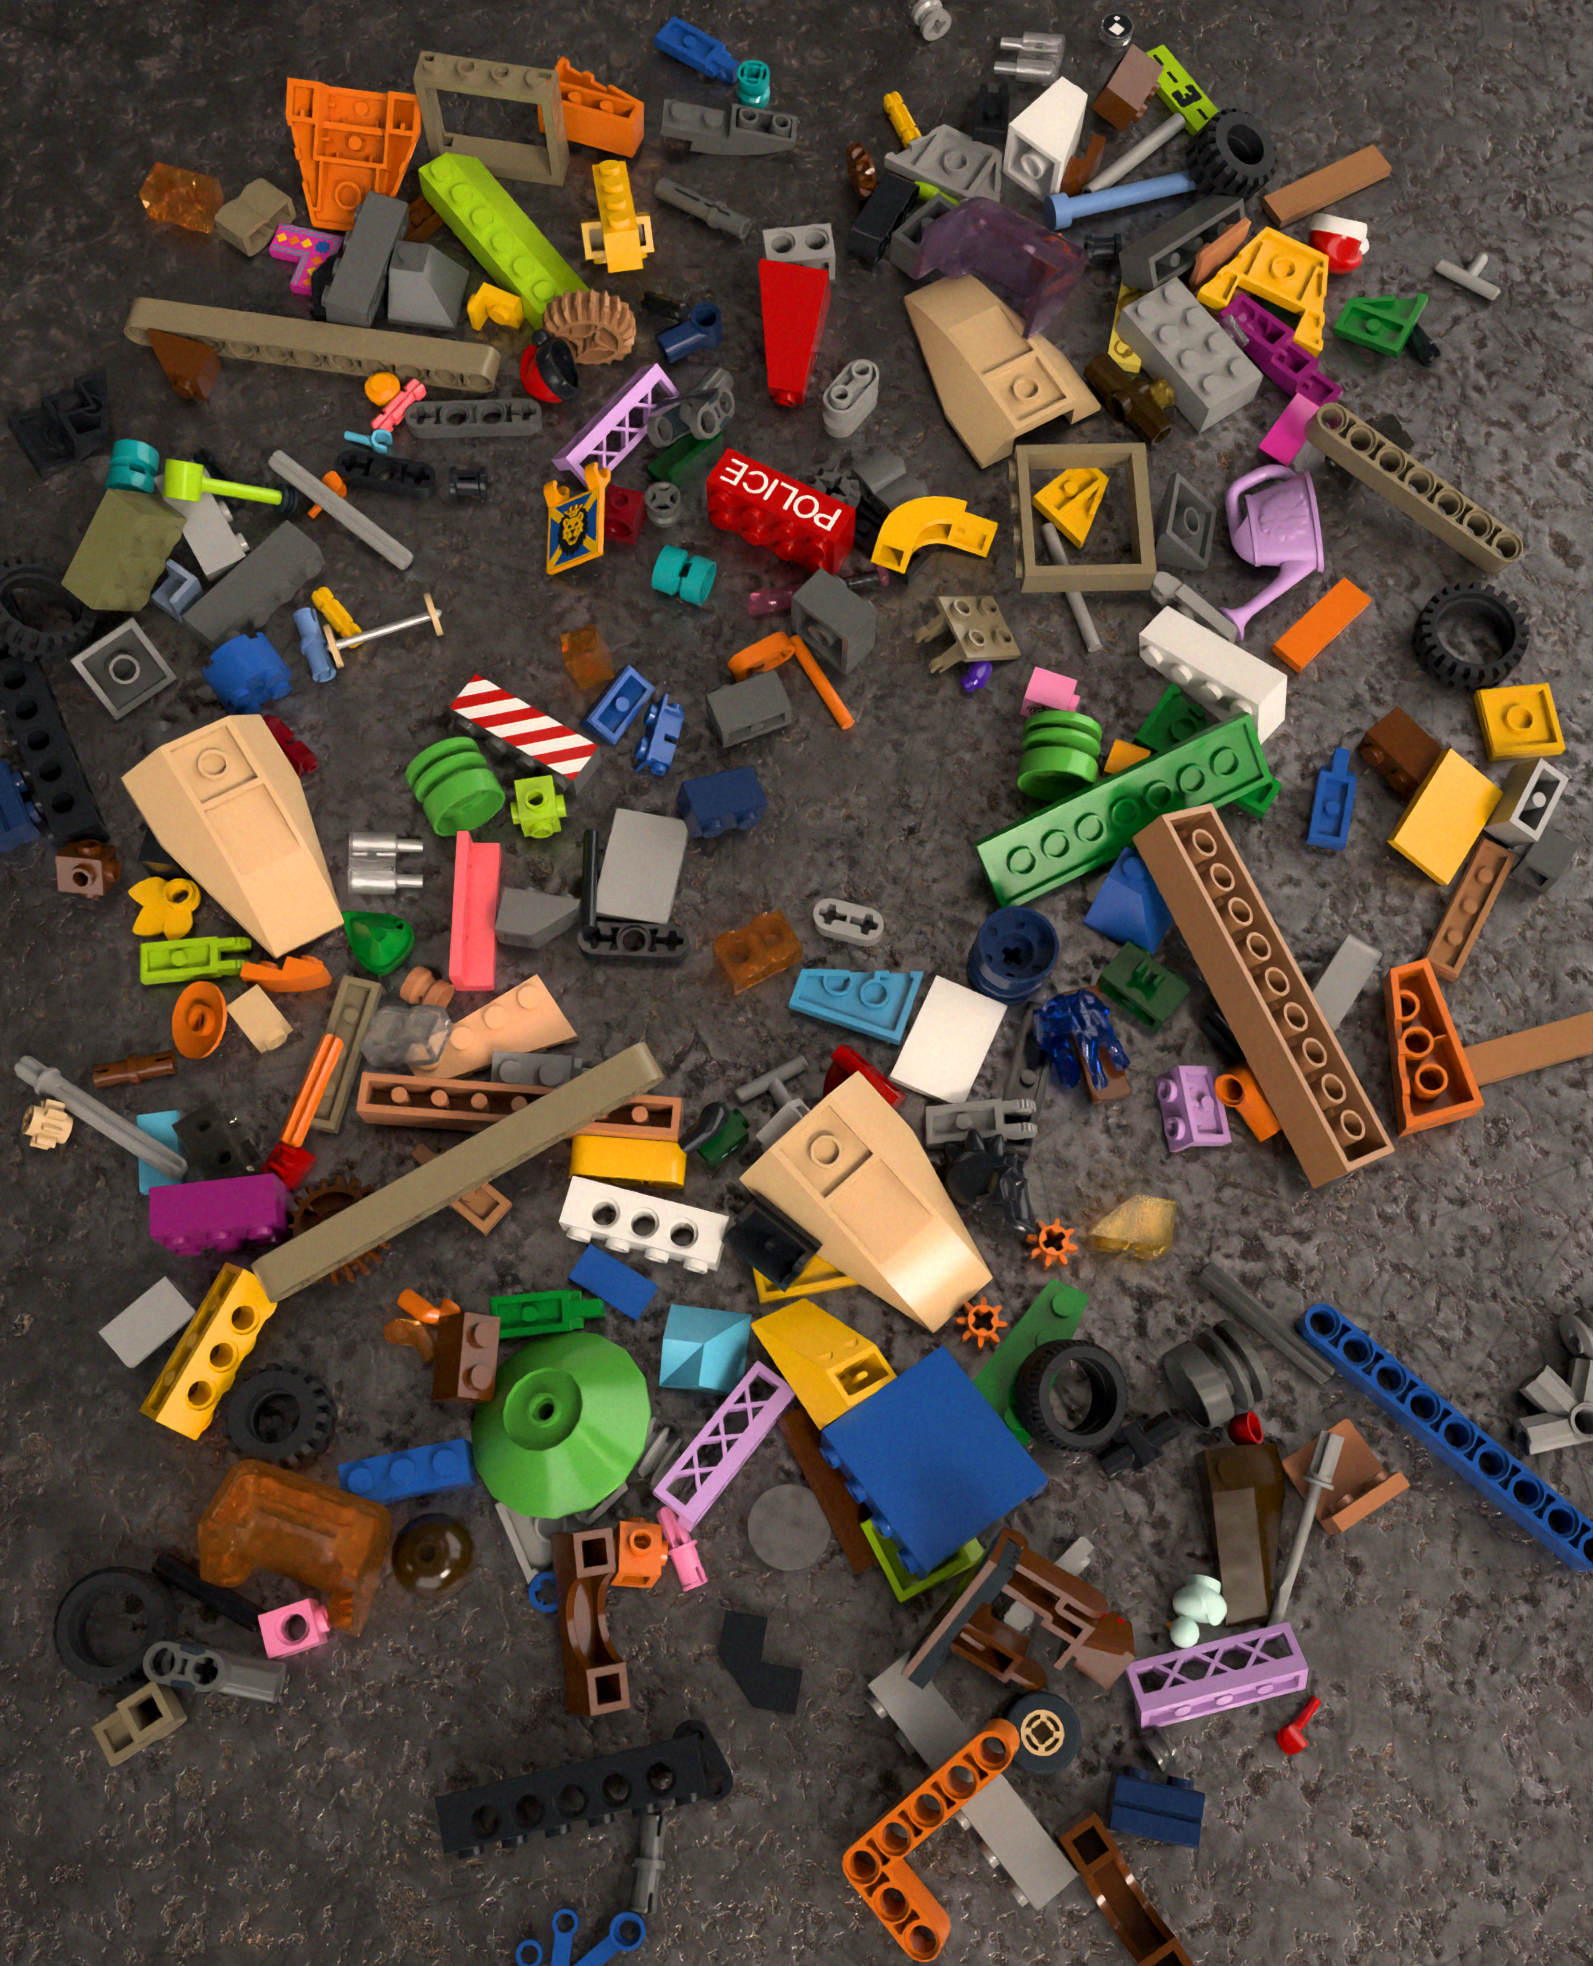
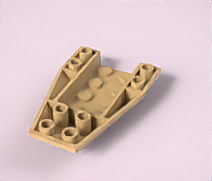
M960 269L904 296L905 307L944 415L981 469L1011 455L1016 437L1062 414L1070 424H1073L1100 410L1101 405L1065 355L977 278L964 269Z
M260 714L228 715L158 747L121 777V782L160 846L275 960L344 924L300 779Z
M859 1071L855 1072L827 1095L739 1178L755 1197L761 1194L823 1245L817 1256L932 1333L936 1332L966 1301L968 1302L993 1278L915 1133Z

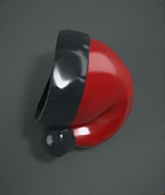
M543 328L536 329L531 337L532 342L524 349L520 360L519 372L522 385L535 399L548 403L568 402L580 391L579 376L573 354L564 340L559 337L551 338L548 331Z

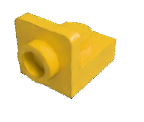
M485 282L477 294L474 293L470 297L467 304L471 326L477 331L481 329L488 317L500 325L507 324L516 329H519L525 320L520 297Z

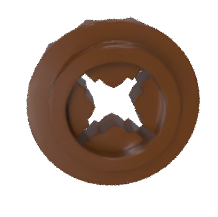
M860 142L850 144L846 150L847 173L850 176V184L853 185L854 192L864 200L870 198L874 193L876 174L868 150Z

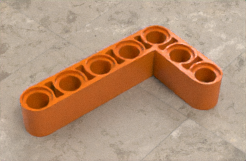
M997 1718L986 1722L862 1831L843 1856V1872L847 1879L904 1951L912 1959L919 1962H929L937 1957L950 1934L951 1924L946 1911L903 1858L1006 1769L1016 1754L1020 1743L1016 1727L1008 1720ZM986 1738H999L1005 1745L1006 1752L1002 1754L993 1752L988 1747ZM961 1765L966 1767L971 1772L973 1781L965 1782L959 1779L955 1774L954 1766ZM922 1794L934 1796L940 1804V1810H933L927 1807L923 1802ZM896 1822L901 1824L906 1829L908 1838H901L893 1833L890 1823ZM859 1851L869 1852L873 1856L876 1865L871 1866L864 1863L859 1856ZM888 1888L898 1889L905 1897V1902L895 1901L890 1896ZM924 1925L929 1927L936 1939L925 1938L919 1932L918 1926Z

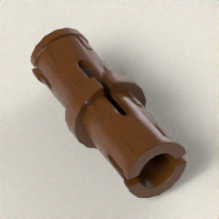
M173 1049L143 1056L133 1053L128 1054L127 1058L123 1060L93 1064L92 1071L97 1072V1074H92V1078L97 1089L132 1082L133 1085L144 1083V1079L177 1074L178 1067L174 1065L178 1064Z

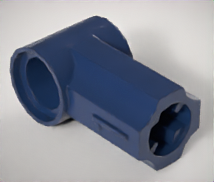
M710 302L697 304L693 307L690 317H688L686 322H679L654 335L655 343L666 363L671 364L699 348L713 349L721 344L723 340L722 317L720 309L715 304Z

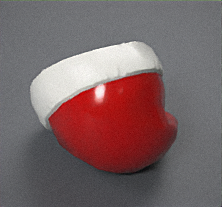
M1315 213L1313 215L1308 230V246L1329 256L1328 274L1341 275L1356 270L1362 264V255L1369 249L1368 239H1366L1367 224L1324 213Z

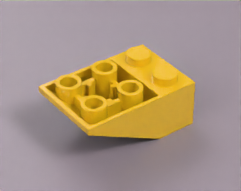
M806 1298L758 1319L750 1325L820 1431L897 1378L873 1342Z

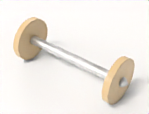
M428 592L423 594L428 608L427 612L336 640L330 624L323 626L328 641L324 650L332 652L337 667L341 668L344 667V662L339 649L430 620H432L438 637L444 635L438 619L443 611L434 608Z

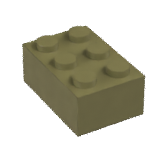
M108 488L61 585L93 610L141 612L142 608L149 601L150 592L158 576L162 574L166 567L165 563L174 545L180 540L182 529L188 519L157 494Z

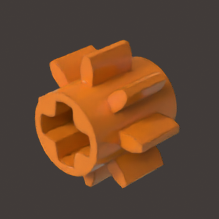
M1056 1218L1054 1223L1046 1226L1042 1220H1039L1037 1222L1039 1235L1028 1234L1026 1238L1028 1243L1034 1244V1250L1029 1255V1259L1038 1257L1044 1261V1270H1047L1049 1265L1056 1261L1059 1266L1065 1267L1068 1262L1064 1252L1074 1254L1078 1248L1076 1245L1069 1243V1238L1075 1230L1073 1228L1065 1230L1061 1227L1060 1218ZM1047 1238L1050 1241L1057 1239L1060 1243L1057 1249L1054 1247L1046 1249L1043 1244Z
M983 1296L976 1307H973L966 1301L963 1309L968 1314L967 1318L959 1317L955 1320V1324L964 1326L965 1330L960 1341L965 1342L970 1338L976 1342V1348L979 1351L984 1341L988 1339L992 1344L997 1345L1000 1339L995 1330H1004L1008 1326L1007 1322L999 1321L998 1319L1002 1306L998 1305L992 1308L986 1305L987 1301ZM975 1316L979 1320L984 1317L989 1319L990 1322L987 1330L984 1328L979 1330L973 1328L976 1320Z

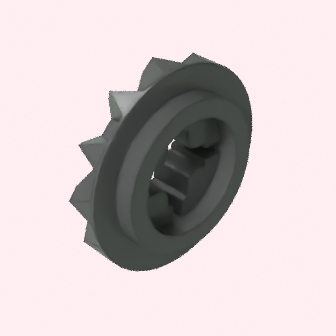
M835 465L829 470H824L821 467L818 473L809 475L806 485L826 494V487L832 489L834 486L839 485L838 494L832 493L830 497L855 509L857 508L861 497L859 480L852 478L850 470L843 472Z

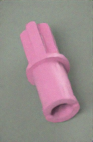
M665 1506L658 1509L656 1517L659 1524H662V1533L668 1542V1556L670 1555L676 1568L683 1592L708 1582L695 1548L697 1540H691L688 1530L677 1522L679 1515L671 1508Z

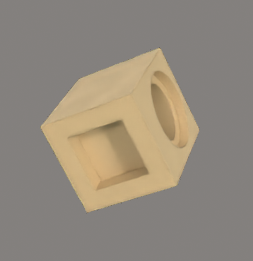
M258 984L226 1006L227 1011L261 1054L267 1049L273 1050L286 1041L287 1035L293 1031Z

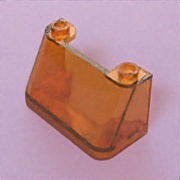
M248 1459L235 1464L226 1475L197 1523L200 1579L220 1587H236L250 1577L255 1566H259L330 1592L332 1595L326 1608L327 1620L337 1630L359 1638L369 1618L391 1534L392 1519L390 1512L379 1503L260 1460Z

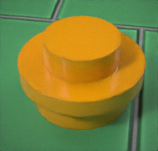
M388 372L375 373L365 383L367 397L370 401L381 407H385L401 390L397 377Z

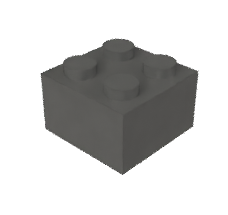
M820 568L792 596L791 633L799 635L804 644L845 676L874 648L877 610L868 598L858 596L852 592L838 575H830L823 568Z

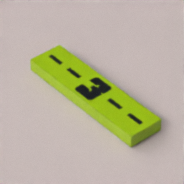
M1163 44L1145 53L1164 68L1157 79V82L1161 85L1156 93L1174 114L1180 113L1184 117L1186 122L1185 128L1193 137L1219 111Z

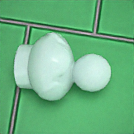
M1198 1574L1188 1575L1185 1587H1182L1174 1594L1172 1599L1173 1609L1179 1617L1174 1621L1168 1622L1166 1627L1169 1629L1171 1640L1178 1647L1189 1648L1197 1643L1199 1628L1195 1622L1211 1623V1625L1216 1626L1224 1619L1227 1613V1604L1220 1595L1221 1583L1216 1579Z

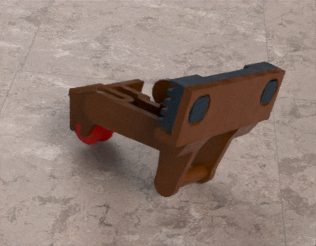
M1003 1527L918 1636L901 1675L923 1690L945 1662L948 1651L952 1649L1005 1684L1011 1678L1030 1691L1041 1690L1047 1682L1046 1672L1036 1661L1025 1656L1031 1639L991 1616L993 1600L1000 1591H1003L1041 1615L1040 1625L1063 1639L1053 1665L1060 1671L1074 1656L1072 1665L1108 1690L1136 1658L1137 1652L1135 1651L1131 1622L1128 1620L1124 1621L1118 1617L1115 1611H1111L1109 1614L1105 1613L1108 1609V1603L1099 1590L1029 1550L1028 1541L1021 1532L1014 1529L1008 1530Z

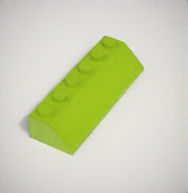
M445 152L418 169L422 193L425 199L502 290L521 298L524 317L535 330L541 329L546 305L553 302L554 296L563 297L564 291L575 293L578 288L582 291H590L477 157Z

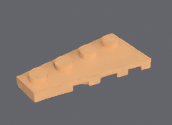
M536 974L402 1056L415 1076L460 1080L472 1076L474 1072L492 1067L493 1051L539 1054L547 1051L546 1048L562 1043L566 1045L579 1039Z

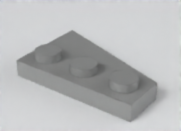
M626 1481L595 1507L559 1519L523 1516L502 1502L495 1504L528 1584L553 1562L551 1534L588 1528L629 1489Z

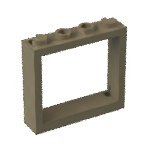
M428 51L420 52L413 81L432 160L445 152L477 157L495 177L563 187L570 156L558 71ZM436 89L541 105L547 147L445 132Z
M1145 443L1016 445L1013 459L1007 460V481H1013L1014 492L1009 493V513L1015 514L1016 524L1011 526V545L1018 548V557H1014L1013 573H1015V578H1020L1021 593L1150 590L1156 577L1157 569ZM1125 468L1133 564L1036 566L1029 470Z

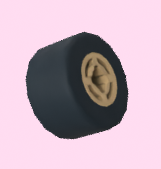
M1046 1691L1025 1692L1012 1699L1003 1711L1001 1718L1012 1723L1019 1733V1748L1011 1760L1019 1768L1038 1775L1055 1774L1067 1767L1078 1753L1081 1741L1080 1721L1072 1706L1060 1696ZM1000 1740L1001 1745H1002L1004 1751L1006 1752L1005 1745H1004L1003 1742Z

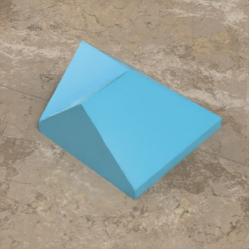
M671 1304L663 1336L659 1386L729 1396L744 1378L752 1314Z

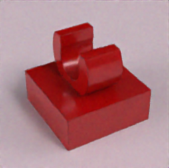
M279 1140L259 1171L262 1174L274 1173L291 1191L297 1193L318 1159L300 1147H292Z

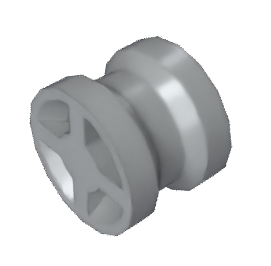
M919 0L911 12L913 22L920 27L921 34L928 41H933L943 36L951 25V16L946 10L942 9L943 5L940 0Z

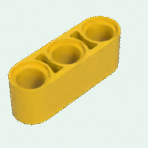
M579 1135L573 1137L568 1178L572 1179L573 1176L609 1185L681 1189L684 1187L687 1154L675 1142Z

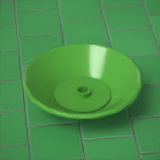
M556 1333L531 1341L517 1351L497 1369L494 1401L478 1403L471 1430L475 1468L491 1495L523 1516L559 1519L595 1507L625 1482L644 1451L652 1414L644 1375L627 1350L595 1333ZM553 1408L552 1416L545 1420L546 1412Z

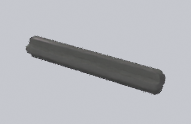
M1209 1262L1198 1273L1197 1280L1318 1383L1326 1382L1333 1375L1336 1369L1335 1364L1218 1266Z

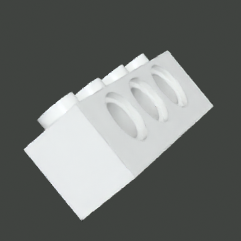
M577 1176L572 1177L559 1219L562 1230L567 1231L566 1236L573 1240L589 1243L591 1238L606 1241L605 1247L611 1250L628 1253L630 1248L645 1252L644 1257L649 1260L667 1263L670 1258L684 1262L683 1267L685 1269L706 1274L707 1269L718 1270L725 1245L722 1239L730 1227L729 1216ZM611 1209L615 1211L616 1217L614 1221L604 1226L597 1224L595 1216L600 1210ZM641 1219H649L655 1223L654 1230L646 1236H640L633 1232L634 1225ZM680 1229H687L694 1234V1239L686 1246H678L672 1242L674 1233Z

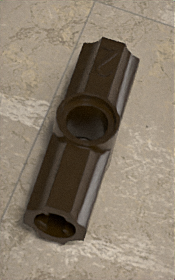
M1101 352L1092 358L1091 362L1085 367L1083 376L1105 398V404L1110 415L1120 423L1127 421L1150 447H1157L1163 443L1173 432L1175 423L1152 400V393L1146 382L1137 376L1131 378L1108 353L1103 354Z

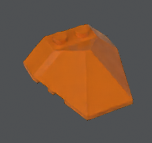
M287 78L285 115L288 126L291 127L295 144L294 152L296 160L299 161L303 177L302 186L312 227L345 232L348 230L353 231L356 207L359 202L364 203L368 190L391 198H395L421 134L422 116L417 94L388 91V94L332 87L318 81Z

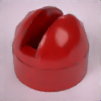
M1250 1411L1239 1414L1231 1419L1228 1436L1235 1445L1262 1444L1263 1430L1255 1413Z

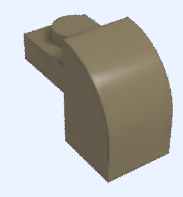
M151 1681L117 1703V1711L91 1728L112 1767L119 1765L154 1741L163 1739L187 1720V1716L171 1686Z

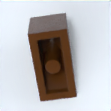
M149 328L146 334L173 391L186 399L193 397L206 401L222 370V365L214 347Z

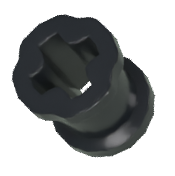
M1086 233L1083 243L1084 265L1090 266L1091 262H1112V265H1119L1118 253L1122 250L1121 234L1114 233L1113 237H1093L1091 233Z
M456 466L450 467L449 488L451 499L472 495H480L482 499H488L489 477L487 467L480 466L479 470H458Z

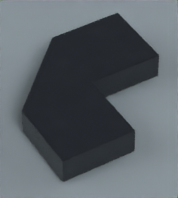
M726 1610L718 1655L752 1707L796 1715L803 1670L761 1662L768 1617Z

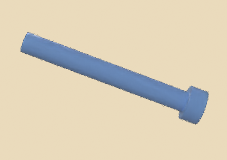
M1185 170L1068 198L1065 192L1045 197L1043 205L1044 216L1048 228L1051 231L1070 227L1072 219L1196 190L1195 187L1197 185L1194 181L1190 180L1188 175L1190 170Z

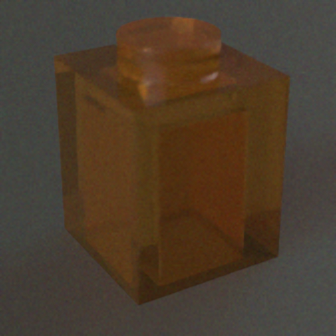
M594 623L560 636L564 664L581 690L615 678L611 651Z

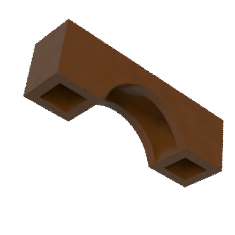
M612 1527L584 1528L551 1534L568 1713L594 1716L630 1708L626 1662L619 1656L612 1644L605 1614V1598L608 1583L616 1573Z
M1086 1809L1052 1834L1135 1966H1194L1176 1936L1163 1922L1129 1870L1122 1852L1095 1811Z

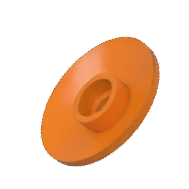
M207 981L194 982L185 988L176 1002L172 1016V1036L179 1052L187 1058L202 1059L207 1057L217 1048L223 1037L227 1021V1008L224 996L215 984Z

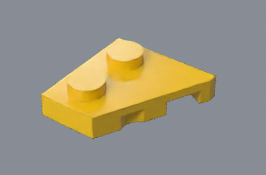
M1098 468L1067 469L1033 496L1032 505L1080 549L1092 525L1109 478Z

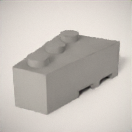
M204 468V476L211 478L206 468ZM164 473L153 478L161 496ZM203 492L200 503L162 496L164 501L188 519L182 529V533L210 585L223 579L246 558V554L251 552L241 532L233 534L228 522L233 520V517L223 500L216 502L212 493Z

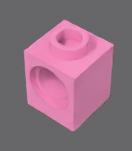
M308 1598L258 1615L268 1659H281L328 1642L326 1631L331 1630L329 1614L325 1605L319 1606L316 1599ZM301 1615L306 1621V1632L300 1639L294 1640L289 1634L288 1627L294 1617Z

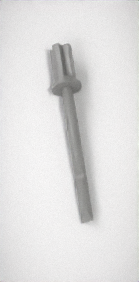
M1321 1429L1306 1476L1301 1475V1479L1310 1482V1486L1267 1627L1282 1623L1322 1489L1325 1487L1334 1490L1335 1487L1331 1485V1481L1345 1438Z

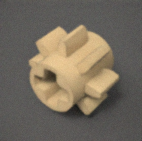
M46 1098L45 1101L39 1102V1106L30 1105L23 1117L21 1131L23 1134L31 1136L30 1146L48 1150L49 1147L55 1148L56 1142L61 1144L66 1142L73 1125V1116L63 1113L66 1104Z

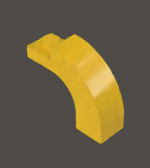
M942 496L914 499L900 505L888 515L881 527L870 562L905 574L912 554L918 548L934 543L951 545L986 558L998 523L965 512L968 502Z

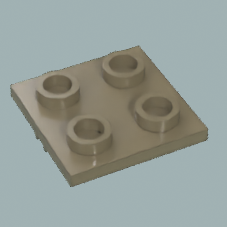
M992 595L938 597L935 600V604L940 614L929 624L914 633L917 643L922 639L927 643L950 628L957 641L945 653L928 664L931 673H934L937 669L941 673L960 660H963V662L1018 659L1021 656L1014 637Z

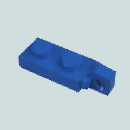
M675 16L672 17L654 36L655 47L712 78L717 75L721 81L731 85L737 80L739 61L730 57L731 54L725 49V44Z
M1335 747L1333 755H1330L1328 766L1321 765L1315 782L1305 844L1343 851L1346 847L1357 783L1355 772L1347 771L1351 750Z

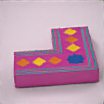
M280 222L269 252L273 258L298 263L289 284L291 291L312 297L311 276L313 271L326 262V258L329 256L344 253V237Z

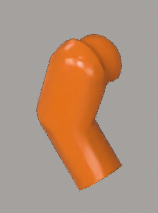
M412 1289L404 1290L397 1300L398 1306L418 1321L437 1326L439 1317L460 1313L461 1311L460 1307L449 1298L442 1299L440 1305L436 1308Z

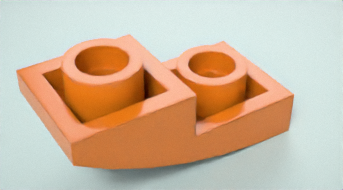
M302 955L300 959L287 956L283 969L268 961H259L258 965L244 962L240 977L250 989L258 984L263 991L268 992L313 990L330 985L332 976L323 965L324 963L315 957Z

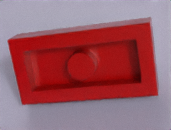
M840 1045L830 1056L834 1061L824 1080L823 1099L857 1071L865 1077L892 1108H897L907 1097L905 1093L850 1045Z

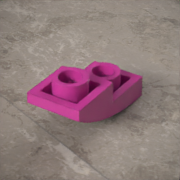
M1297 392L1257 450L1278 465L1288 467L1307 440L1304 434L1306 422L1320 407Z

